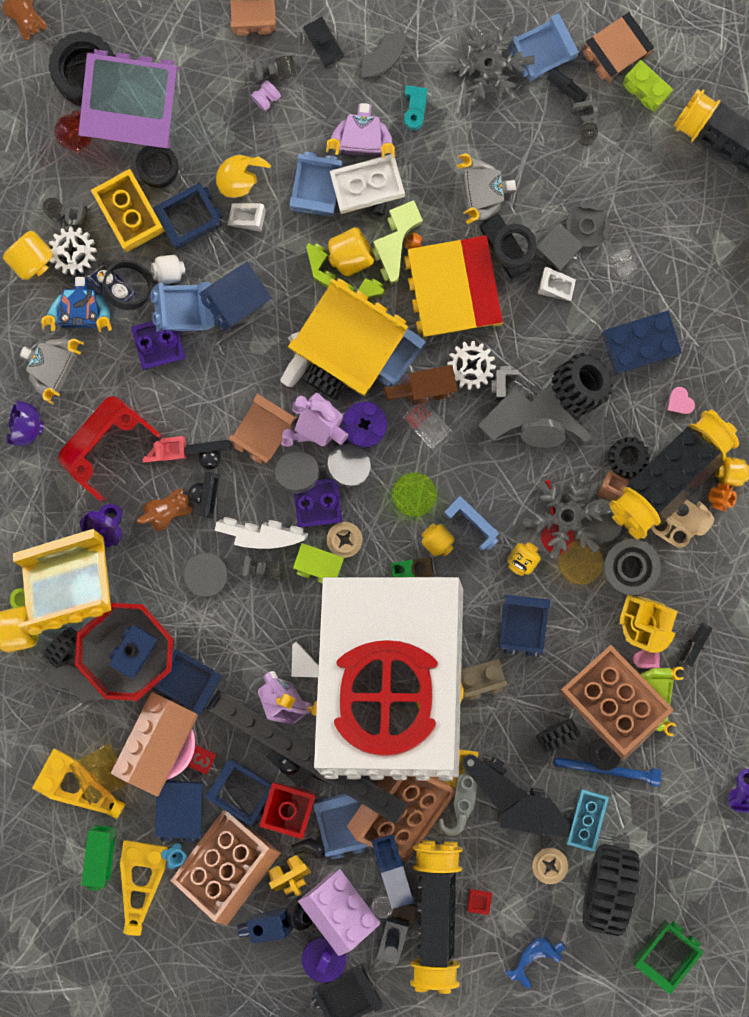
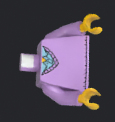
M365 103L358 104L357 115L350 114L347 120L340 122L332 133L331 139L327 141L326 152L329 149H335V155L339 154L340 149V154L382 157L385 159V154L390 153L393 158L395 157V147L386 125L380 122L379 117L371 116V105Z
M274 671L264 675L263 679L266 684L259 688L258 694L267 719L293 725L306 714L311 713L317 716V701H315L314 706H312V703L302 701L294 685L289 681L278 679Z

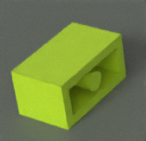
M302 543L293 569L297 570V575L308 579L310 575L319 577L317 582L323 583V578H338L344 558Z

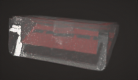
M426 402L416 404L403 416L431 449L435 448L452 432Z

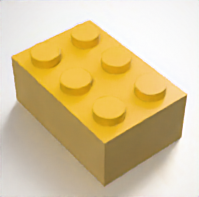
M130 169L91 190L126 253L165 232Z

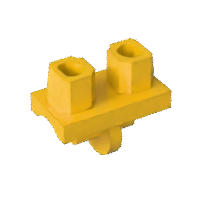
M295 855L287 860L291 869L288 873L284 874L280 866H276L268 871L272 881L269 885L272 890L274 889L278 892L283 889L286 895L293 891L296 896L301 895L299 888L306 885L305 880L301 878L312 872L309 866Z

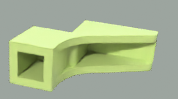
M414 200L389 211L390 217L387 218L391 230H396V232L375 240L374 248L371 249L375 260H380L383 266L380 272L384 281L389 280L390 285L396 284L399 280L404 238L411 230L421 226L423 222Z

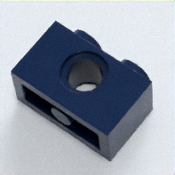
M137 625L126 628L121 636V639L124 641L119 648L116 646L109 656L111 659L109 665L131 679L136 678L159 640ZM130 644H134L138 649L135 657H130L127 654L126 650Z

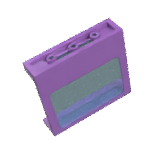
M94 49V54L87 53L78 135L170 148L171 139H169L176 74L180 70V66H174V61L161 59V64L153 63L151 57L139 56L138 60L130 59V54L116 53V57L107 56L108 51Z

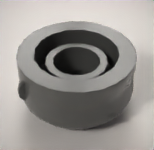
M623 537L624 540L615 543L605 554L602 566L603 577L610 587L619 593L626 595L641 594L644 596L645 592L650 590L658 581L661 572L660 558L655 549L647 542ZM628 556L636 557L641 563V571L634 578L625 576L621 570L622 561Z

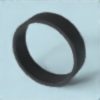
M121 260L113 263L107 269L102 282V289L106 299L113 306L123 310H134L143 306L148 301L153 288V280L149 271L142 264L132 260ZM119 268L136 270L146 279L148 294L137 302L121 301L109 291L106 281L107 276Z

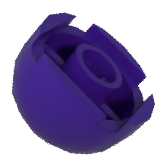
M16 400L8 421L11 434H6V443L15 446H25L31 444L36 439L37 434L42 435L44 422L40 421V413L32 404Z

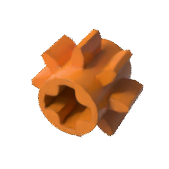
M718 483V487L711 488L708 499L710 503H713L712 508L726 512L727 507L731 508L735 505L737 494L735 491H732L733 486Z

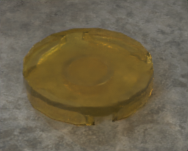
M573 541L567 544V551L562 550L558 559L559 570L562 576L575 584H588L594 581L601 574L603 566V556L600 550L593 553L587 544L584 548H581L580 541Z

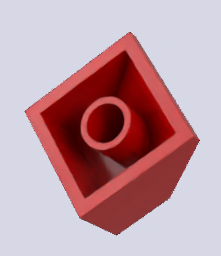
M272 782L259 827L303 839L316 792Z

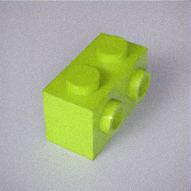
M642 60L625 76L623 81L625 88L631 94H635L642 104L654 113L673 92V89Z

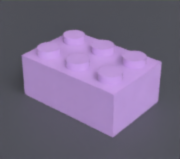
M341 869L327 875L298 901L338 956L350 952L381 924Z

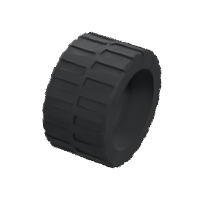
M90 32L71 33L59 40L58 44L52 49L48 65L51 79L63 97L71 101L72 104L81 106L83 88L70 85L65 78V69L68 62L77 54L83 52L94 53V49L108 51L107 56L115 57L109 44L100 36ZM104 60V73L99 81L92 85L90 106L104 103L114 94L120 79L118 62Z

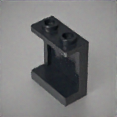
M361 963L342 973L333 981L326 982L315 988L313 992L314 997H312L317 1010L322 1009L325 1017H361L372 1010L376 1012L383 1008V1003Z

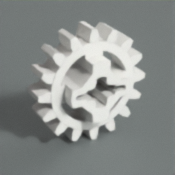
M69 227V232L62 228V235L54 234L53 236L56 241H49V244L53 247L51 249L53 257L50 262H57L55 268L57 270L63 268L62 273L65 275L70 271L75 276L77 270L84 274L83 268L86 266L91 269L92 267L89 262L96 261L92 254L97 253V249L91 247L95 244V241L93 239L88 240L90 234L88 232L83 234L81 228H78L76 232L73 227ZM77 238L83 240L86 246L79 245ZM72 247L77 250L73 252V256L68 253V251L72 250ZM59 257L67 258L68 265L61 262ZM82 257H85L82 262L78 263Z
M472 341L471 346H467L466 342H463V349L456 346L455 351L457 354L450 353L449 355L453 361L447 362V366L453 365L455 380L460 381V388L466 384L468 390H471L472 385L480 389L481 382L484 385L488 384L486 377H493V374L489 371L496 368L495 365L490 364L495 358L488 357L491 350H482V343L479 347H475V341ZM473 351L479 354L476 356L469 355L467 352ZM458 358L462 362V368L457 371L456 367ZM484 360L486 362L485 373L481 370V363ZM467 361L470 363L477 361L475 365L476 370L471 368L465 371L468 365ZM474 376L476 380H467L464 377Z

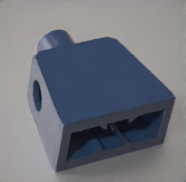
M288 907L252 915L247 920V923L237 925L239 937L249 936L251 943L284 939L293 930L286 918Z

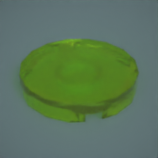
M417 472L407 473L394 484L392 491L393 502L396 508L405 515L411 517L422 516L433 507L436 500V488L432 480L426 475Z

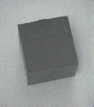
M558 223L537 245L535 255L549 268L561 272L564 268L568 269L579 257L578 253L582 249L583 244L564 226Z

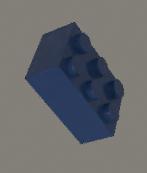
M669 311L606 329L601 333L614 376L676 357L682 353Z

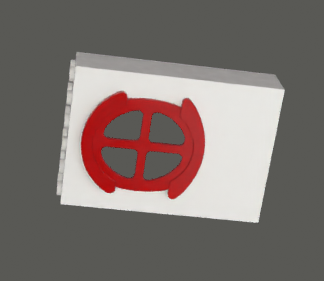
M459 577L323 578L314 768L321 775H324V778L338 779V775H347L348 779H361V776H370V779L383 780L384 776H393L394 780H407V776H416V780L423 781L430 780V777H439V780L452 781L453 777H459L463 587ZM373 661H382L381 692L354 693L352 686L360 671ZM393 661H402L414 671L421 687L419 693L391 692V664ZM352 703H381V728L378 735H371L359 726L352 713ZM391 703H419V713L411 726L399 735H390L389 717Z

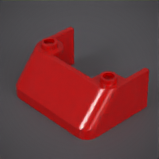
M110 396L100 404L60 450L58 461L94 497L101 502H106L107 498L88 483V480L93 475V466L85 459L86 456L114 424L121 430L129 431L140 422L159 439L163 435L120 398Z

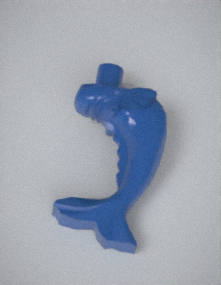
M538 937L526 947L520 957L518 966L515 969L505 970V973L511 980H519L525 988H531V982L524 972V967L534 959L542 956L545 958L550 957L555 962H560L562 959L560 953L566 949V946L562 941H559L554 946L547 937Z

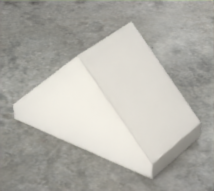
M232 203L227 225L261 232L266 212L264 205L261 203Z
M545 267L541 275L537 294L571 301L576 279Z
M296 641L292 645L291 677H318L319 664Z

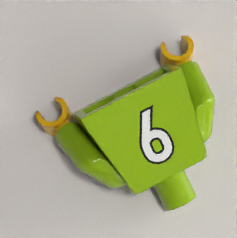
M673 667L672 669L653 668L640 675L670 705L674 680H682L684 678H678L675 673L677 670L684 669L682 667ZM667 717L656 731H663L665 734L673 736L674 734L668 732L667 728L670 725L677 726L673 722L668 721Z

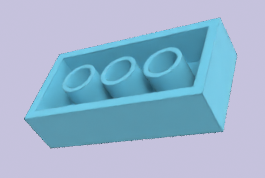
M580 788L569 828V835L566 839L567 845L592 852L595 851L609 799L608 796Z

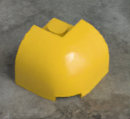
M627 595L619 624H622L627 642L645 651L658 653L670 645L676 634L672 632V628L678 611L648 598Z

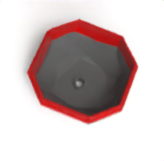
M111 603V611L105 612L99 617H94L77 632L75 666L104 699L138 701L171 672L173 637L143 604ZM137 625L159 640L136 678L131 679L109 665L111 662L109 656L116 646L119 648L124 641L121 639V636L126 628ZM130 644L128 646L132 648L133 652L129 656L135 657L138 649L134 644Z

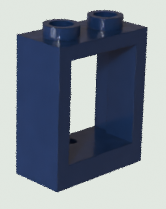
M200 182L153 207L176 250L222 226L220 219L223 218V215L218 206L213 208L210 202L213 197L207 186L203 188ZM199 193L213 219L179 237L165 211Z
M230 757L205 798L252 826L254 821L259 823L264 812L262 808L267 802L272 782ZM234 768L267 788L252 815L247 814L218 796Z
M393 834L371 840L391 908L394 909L413 903Z

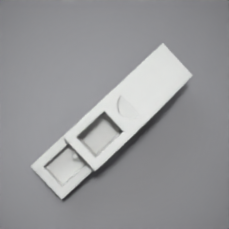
M228 517L217 521L215 531L236 536L234 545L248 548L270 549L285 547L304 541L308 537V533L303 532V528L297 526H290V528L282 527L281 522L274 520L263 523L261 530L255 524L245 523V526L237 524V520Z

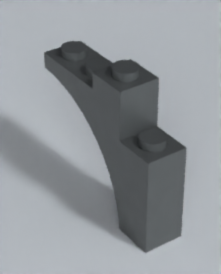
M551 384L532 402L528 400L530 396L522 388L518 390L515 387L477 426L492 443L501 435L522 427L526 422L532 420V423L541 418L552 419L561 423L566 433L578 439L582 444H585L592 437L589 434L591 430L583 422L578 423L573 418L575 416L573 412L567 411V407L562 408L560 406L561 402L559 399H556V393L552 390Z

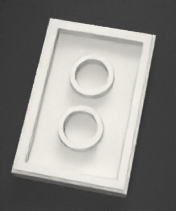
M392 154L385 156V159L379 157L330 171L341 214L405 197L397 163Z

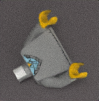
M467 153L458 155L457 158H461L463 163L457 164V168H467L464 169L463 175L468 209L463 214L467 213L471 218L466 223L470 224L475 220H488L501 209V206L504 204V194L516 192L515 180L502 181L501 171L496 170L494 166L471 158Z
M64 338L46 341L45 344L39 343L36 350L24 346L21 350L19 357L29 362L26 371L30 373L29 380L36 392L52 405L54 404L51 401L52 396H60L59 392L77 358L76 354H81L80 351H77V347L79 344L84 345L82 341Z

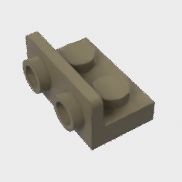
M499 658L461 669V683L464 689L463 697H468L469 700L482 697L481 693L490 691L491 694L503 691V686H507Z

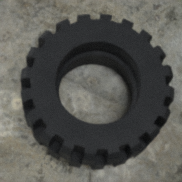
M609 844L598 846L590 868L583 904L582 922L587 930L616 937L625 933L632 915L639 881L640 858L635 850Z

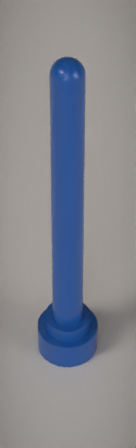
M555 758L553 760V764L557 767L645 780V783H649L650 786H660L662 771L657 768L641 771L615 767L606 771L596 768L590 762Z

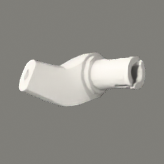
M299 332L289 336V341L291 342L292 339L295 340ZM296 354L280 381L288 387H294L311 363Z

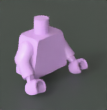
M317 392L308 401L305 397L299 396L293 403L292 408L293 412L300 414L294 429L297 433H294L291 429H285L282 433L281 444L282 446L290 447L293 445V441L297 440L298 442L311 441L320 446H326L333 439L342 445L348 437V434L339 428L343 416L329 401H326Z

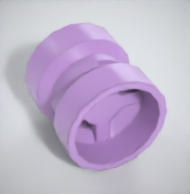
M266 80L261 84V89L254 91L250 97L266 112L270 108V104L273 101H277L281 94Z

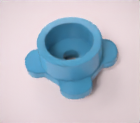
M174 843L171 848L165 849L161 853L162 858L166 859L169 869L181 866L187 859V855L181 850L182 846L180 843Z

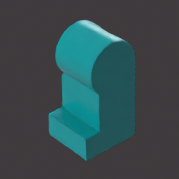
M408 85L405 87L404 98L410 99L409 110L404 116V125L410 131H417L423 125L428 88Z

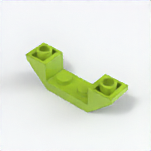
M308 243L306 247L314 281L328 288L331 284V278L335 279L336 276L327 270L321 272V269L328 260V254L325 253L326 249L315 243L313 246ZM365 278L358 291L369 297L367 300L384 295L383 284L373 278L371 280ZM350 285L348 289L354 292L355 288Z

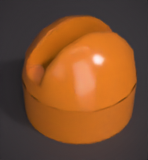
M410 232L405 239L404 247L406 249L422 247L423 239L419 234Z

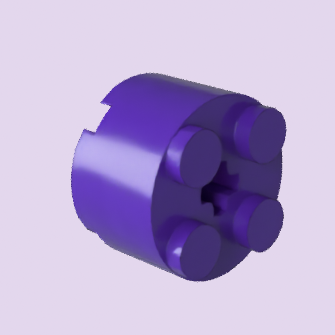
M359 402L352 405L345 412L342 428L348 434L347 440L351 444L360 448H371L379 444L384 438L387 430V420L382 409L374 403ZM362 420L371 423L366 431L364 428L358 427L361 425Z

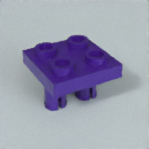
M153 321L131 327L143 371L186 359L179 331L163 330L157 332Z
M333 479L317 480L316 485L305 493L294 494L298 527L342 522L338 485Z

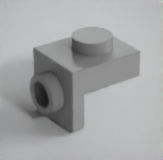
M501 366L500 370H496L495 380H491V393H495V399H504L506 397V377H517L519 370H514L513 366Z

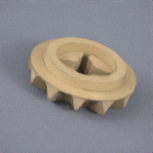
M337 523L328 532L327 544L333 554L343 558L351 557L362 546V534L358 527L352 523ZM350 531L349 540L353 546L344 544L341 548H338L341 540L336 534L345 536Z
M552 847L542 849L534 857L532 863L533 873L539 881L545 884L558 883L567 874V858L560 850ZM555 858L554 866L558 871L549 869L545 873L546 865L543 860L550 862Z

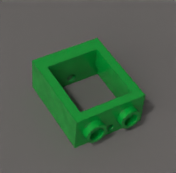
M94 825L88 830L81 883L82 886H87L88 890L100 891L101 888H104L111 881L117 827Z
M664 920L632 960V963L668 994H671L704 952L699 947L701 943L692 935L687 938L681 933L684 930L674 921L670 924ZM668 930L692 949L669 979L665 978L644 961Z

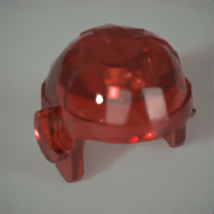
M72 111V114L62 116L58 119L54 128V134L58 143L62 147L70 149V151H75V153H80L82 149L90 144L93 138L78 135L81 111Z

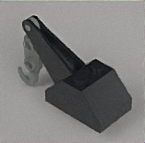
M467 754L463 757L462 764L465 771L457 779L454 798L457 824L455 828L448 829L444 826L443 819H439V827L444 834L455 836L464 830L466 820L474 809L478 784L499 809L497 823L500 828L568 838L570 824L547 793L544 792V789L530 787V791L523 790L475 755Z

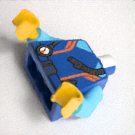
M74 277V289H64L62 294L57 296L47 315L42 318V329L44 330L46 325H51V331H55V322L57 321L56 325L60 328H98L99 332H101L102 327L107 326L108 330L111 331L110 308L104 298L98 295L95 290H87L88 278Z

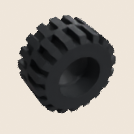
M581 353L580 355H574L557 367L551 382L554 384L552 390L556 393L555 397L560 400L562 407H567L569 412L574 411V414L585 415L608 401L613 392L611 389L613 381L610 380L611 374L607 372L606 365H603L599 358L595 359L594 355Z

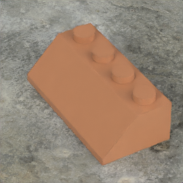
M151 692L111 774L158 797L198 714Z

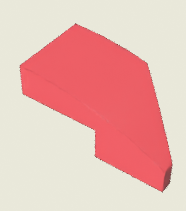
M186 437L162 438L160 441H156L149 454L144 456L143 463L187 459L185 453Z

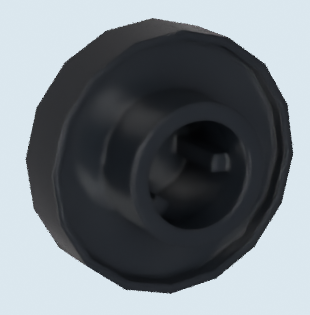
M602 738L596 739L589 748V759L600 770L608 771L614 769L620 763L621 758Z
M303 896L295 898L290 903L286 914L289 926L298 931H304L313 924L311 918L298 902Z

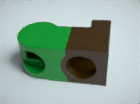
M432 557L391 563L392 578L434 577Z

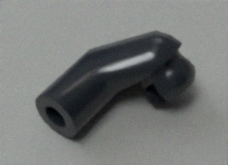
M312 838L291 845L295 855L307 851L314 855L316 859H321L325 856L322 843Z

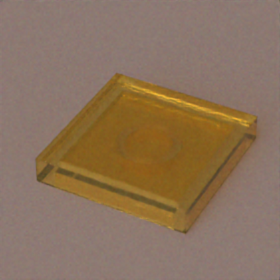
M110 744L69 764L89 805L129 784L111 774L118 759Z

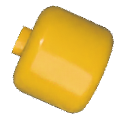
M357 227L331 238L328 242L330 252L328 258L333 268L337 267L339 272L346 277L374 263V256L370 245L362 231Z
M32 230L21 236L3 254V260L22 280H29L35 274L41 276L48 269L46 264L53 257L51 248Z
M26 606L0 611V649L3 652L11 653L32 648L37 644L39 634L30 635L19 628V623L27 621Z

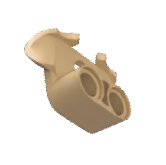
M686 500L683 504H686L689 508L687 515L680 516L675 511L666 520L667 525L664 528L659 529L653 525L651 527L652 531L676 547L686 546L694 535H704L714 523L712 513L703 503L698 502L696 506L689 500ZM683 531L686 536L683 540L677 541L673 538L674 533Z

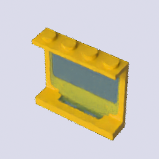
M94 529L13 553V561L23 569L27 621L19 623V628L28 634L37 635L47 629H58L64 624L78 623L84 618L99 617L103 613L111 611L104 537Z

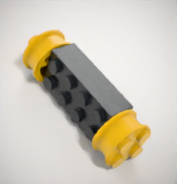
M697 89L673 125L676 128L675 131L678 132L680 130L691 137L692 143L696 138L702 146L714 150L723 160L732 162L741 172L749 174V120L724 103H720L721 100L714 101L705 95L704 89L702 91Z
M714 410L703 411L701 419L696 424L687 426L623 489V495L617 501L612 500L609 503L610 509L614 514L612 516L613 520L619 526L624 525L635 539L646 538L647 531L653 525H662L723 465L722 461L726 459V453L731 448L736 449L739 446V440L735 434L737 432L736 428L731 423L724 422Z
M422 840V843L413 846V850L416 851V865H413V870L423 873L422 876H419L418 888L422 890V899L419 898L418 912L421 913V921L418 922L417 934L421 935V944L417 946V958L419 959H414L410 962V965L414 967L413 979L410 980V985L415 987L416 992L437 990L438 993L448 994L451 993V989L460 986V982L457 981V968L460 967V962L454 960L456 872L462 871V867L459 866V852H462L463 848L458 846V842L455 841L435 844L434 840Z

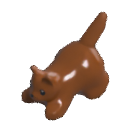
M4 0L2 10L5 16L16 21L24 40H30L31 34L35 35L39 32V29L45 30L47 28L46 22L33 9V0Z
M178 488L164 499H153L145 503L143 506L145 514L137 519V523L145 524L150 522L155 531H163L169 526L173 518L193 512V507L188 505L189 497L183 494V489Z

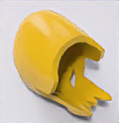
M240 154L227 158L218 168L216 185L220 193L229 198L247 195L252 186L257 183L256 174L247 171L248 165L270 168L271 165L260 157L252 158Z

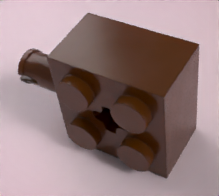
M453 365L401 375V385L384 388L387 401L405 398L406 402L412 401L413 405L430 402V397L433 396L434 401L452 397V392L458 391Z

